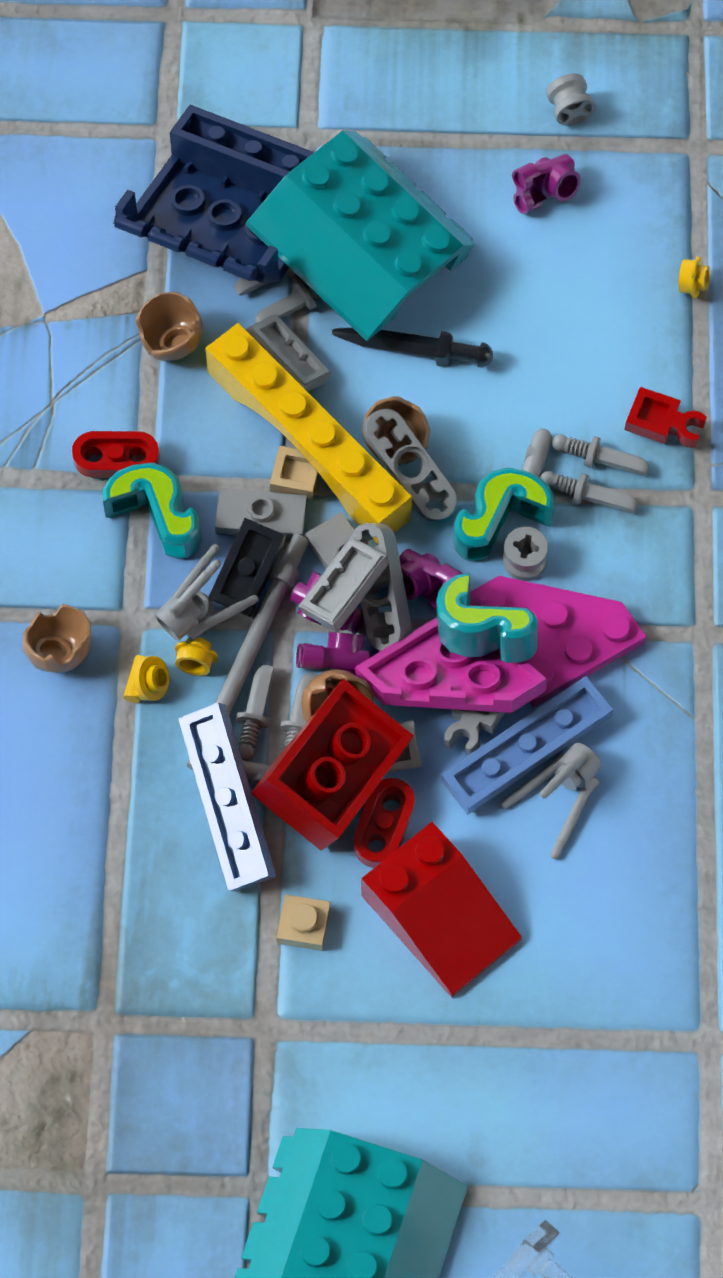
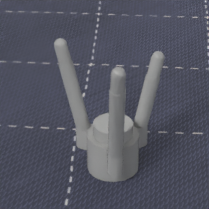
M213 544L173 596L154 615L162 628L176 641H180L185 635L194 641L204 631L244 611L259 600L256 595H252L198 623L197 618L202 612L192 601V598L221 566L219 560H214L211 563L219 551L217 544Z
M574 743L565 754L560 753L550 765L514 791L501 804L504 809H508L553 774H555V777L540 792L542 798H547L561 784L572 791H575L578 787L581 788L551 852L552 859L559 858L590 794L600 783L594 775L602 767L601 760L586 745Z

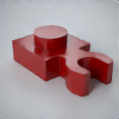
M640 386L627 417L624 430L663 444L666 443L668 435L671 434L676 436L682 445L696 448L700 435L689 432L687 427L696 426L704 429L707 416L699 411L679 412L681 400Z

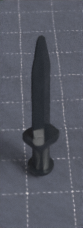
M335 328L332 330V335L363 347L433 357L436 359V365L442 367L449 365L451 359L474 362L477 363L478 368H483L489 365L493 359V351L488 344L482 342L480 346L454 343L453 336L445 331H441L439 338L381 329L366 341L353 328Z

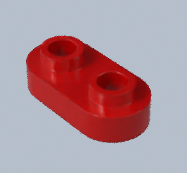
M90 431L80 435L72 446L75 468L82 475L91 478H110L116 472L128 466L144 463L159 465L160 461L159 447L156 440L150 434L141 431ZM92 455L102 456L97 462L88 461V458ZM135 455L146 457L141 462H133L131 460Z
M398 778L383 779L367 799L354 834L355 855L366 866L375 868L401 847L415 803L413 790L405 781ZM394 800L399 803L400 807L395 811H389L384 808L383 804L386 801ZM372 841H381L385 848L379 852H374L369 849L368 845Z

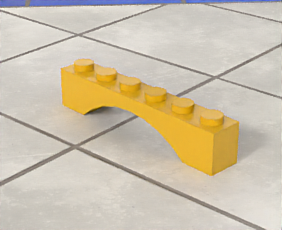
M239 323L205 348L208 374L235 401L249 407L276 427L305 456L334 492L348 515L358 525L364 523H383L389 526L395 533L411 520L412 496ZM374 537L373 540L379 545L378 538Z

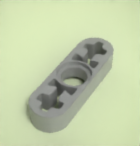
M381 409L372 413L364 423V437L391 476L412 496V505L423 518L432 521L445 519L450 516L457 504L456 493L403 418L397 412L390 409ZM378 418L382 422L391 420L395 426L390 431L392 437L397 443L401 442L405 437L409 445L397 449L389 457L385 450L392 448L393 445L386 437L379 439L375 437L374 432L378 429L375 421ZM404 453H414L421 460V471L414 478L405 477L399 471L398 461ZM429 473L434 477V481L426 483L431 491L434 493L442 491L446 496L441 502L444 507L441 512L437 508L429 510L426 507L425 503L430 498L423 487L419 488L416 493L411 488V485L426 479Z
M364 523L353 531L351 537L368 545V541L377 537L379 545L373 547V549L386 555L389 561L388 566L382 572V575L386 577L389 583L387 596L384 599L378 598L372 586L361 600L368 641L375 649L382 651L412 632V625L395 534L386 524ZM391 606L392 611L379 612V607ZM393 625L395 633L385 636L384 628Z

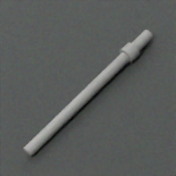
M293 534L281 562H275L268 579L271 584L215 704H225L228 715H230L286 591L293 589L298 578L299 571L297 567L309 543V540L302 535ZM189 759L187 767L193 770L191 760Z

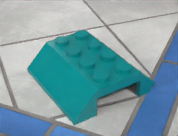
M342 130L287 173L247 220L246 226L268 247L277 248L278 257L355 331L368 341L396 317L403 301L444 266L449 271L454 269L467 258L469 252L476 244L472 242L473 238L453 219H448L445 216L446 212L424 191L417 190L415 188L416 184L394 163L388 162L386 160L387 156L368 138L360 136L356 131Z
M296 1128L294 1137H282L272 1166L274 1170L281 1172L280 1177L269 1176L257 1210V1214L266 1218L265 1222H253L241 1257L243 1261L250 1263L249 1269L237 1268L234 1278L440 1277L468 1185L423 1159L332 1130Z

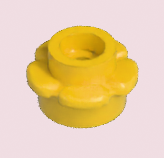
M697 256L696 260L683 259L678 279L679 292L690 294L692 298H697L700 291H707L710 282V267L703 265V260L700 256Z
M197 637L194 641L187 638L186 641L179 642L175 646V651H177L175 665L184 673L204 676L210 672L212 663L217 662L218 655L214 650H211L212 645L209 641Z

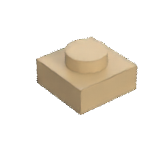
M279 446L270 481V492L307 495V499L313 500L319 473L298 449Z
M285 894L276 937L277 944L322 951L330 912V901Z

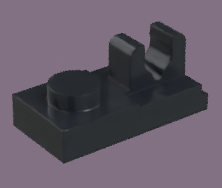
M244 518L208 598L227 608L252 595H256L260 599L285 543L284 539L286 536ZM257 603L246 608L240 614L251 618Z

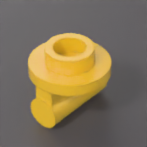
M135 656L123 699L131 703H140L142 700H160L166 694L170 682L169 671L164 661L157 656Z

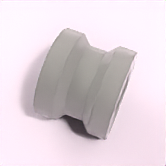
M580 74L561 76L550 83L546 89L548 100L556 106L554 115L559 124L573 125L580 123L595 111L593 98L591 95L586 94L587 83Z
M520 527L508 534L504 542L503 566L512 578L530 581L543 573L548 554V542L545 536L539 530L532 527Z

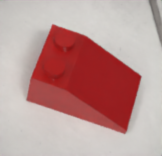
M343 678L283 750L250 794L322 851L341 836L414 735Z
M433 822L429 823L361 878V896L451 998L522 940V936L465 857Z

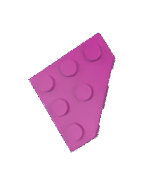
M497 576L470 592V606L529 608L537 617L538 648L532 658L526 661L547 679V691L529 702L532 708L566 690L583 677L592 675L645 644L646 635L620 601L503 576Z
M437 617L403 637L398 643H393L355 667L356 676L367 681L374 692V696L383 705L512 713L547 691V679L527 661L519 663L501 661L500 649L481 657H464L450 652L440 642Z

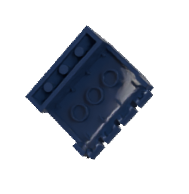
M189 105L169 132L172 155L137 203L135 192L127 189L115 206L114 227L138 237H147L148 241L173 251L185 252V255L213 267H222L223 271L248 281H257L262 284L280 282L289 266L278 257V249L272 246L268 247L246 226V223L283 177L314 152L196 106Z

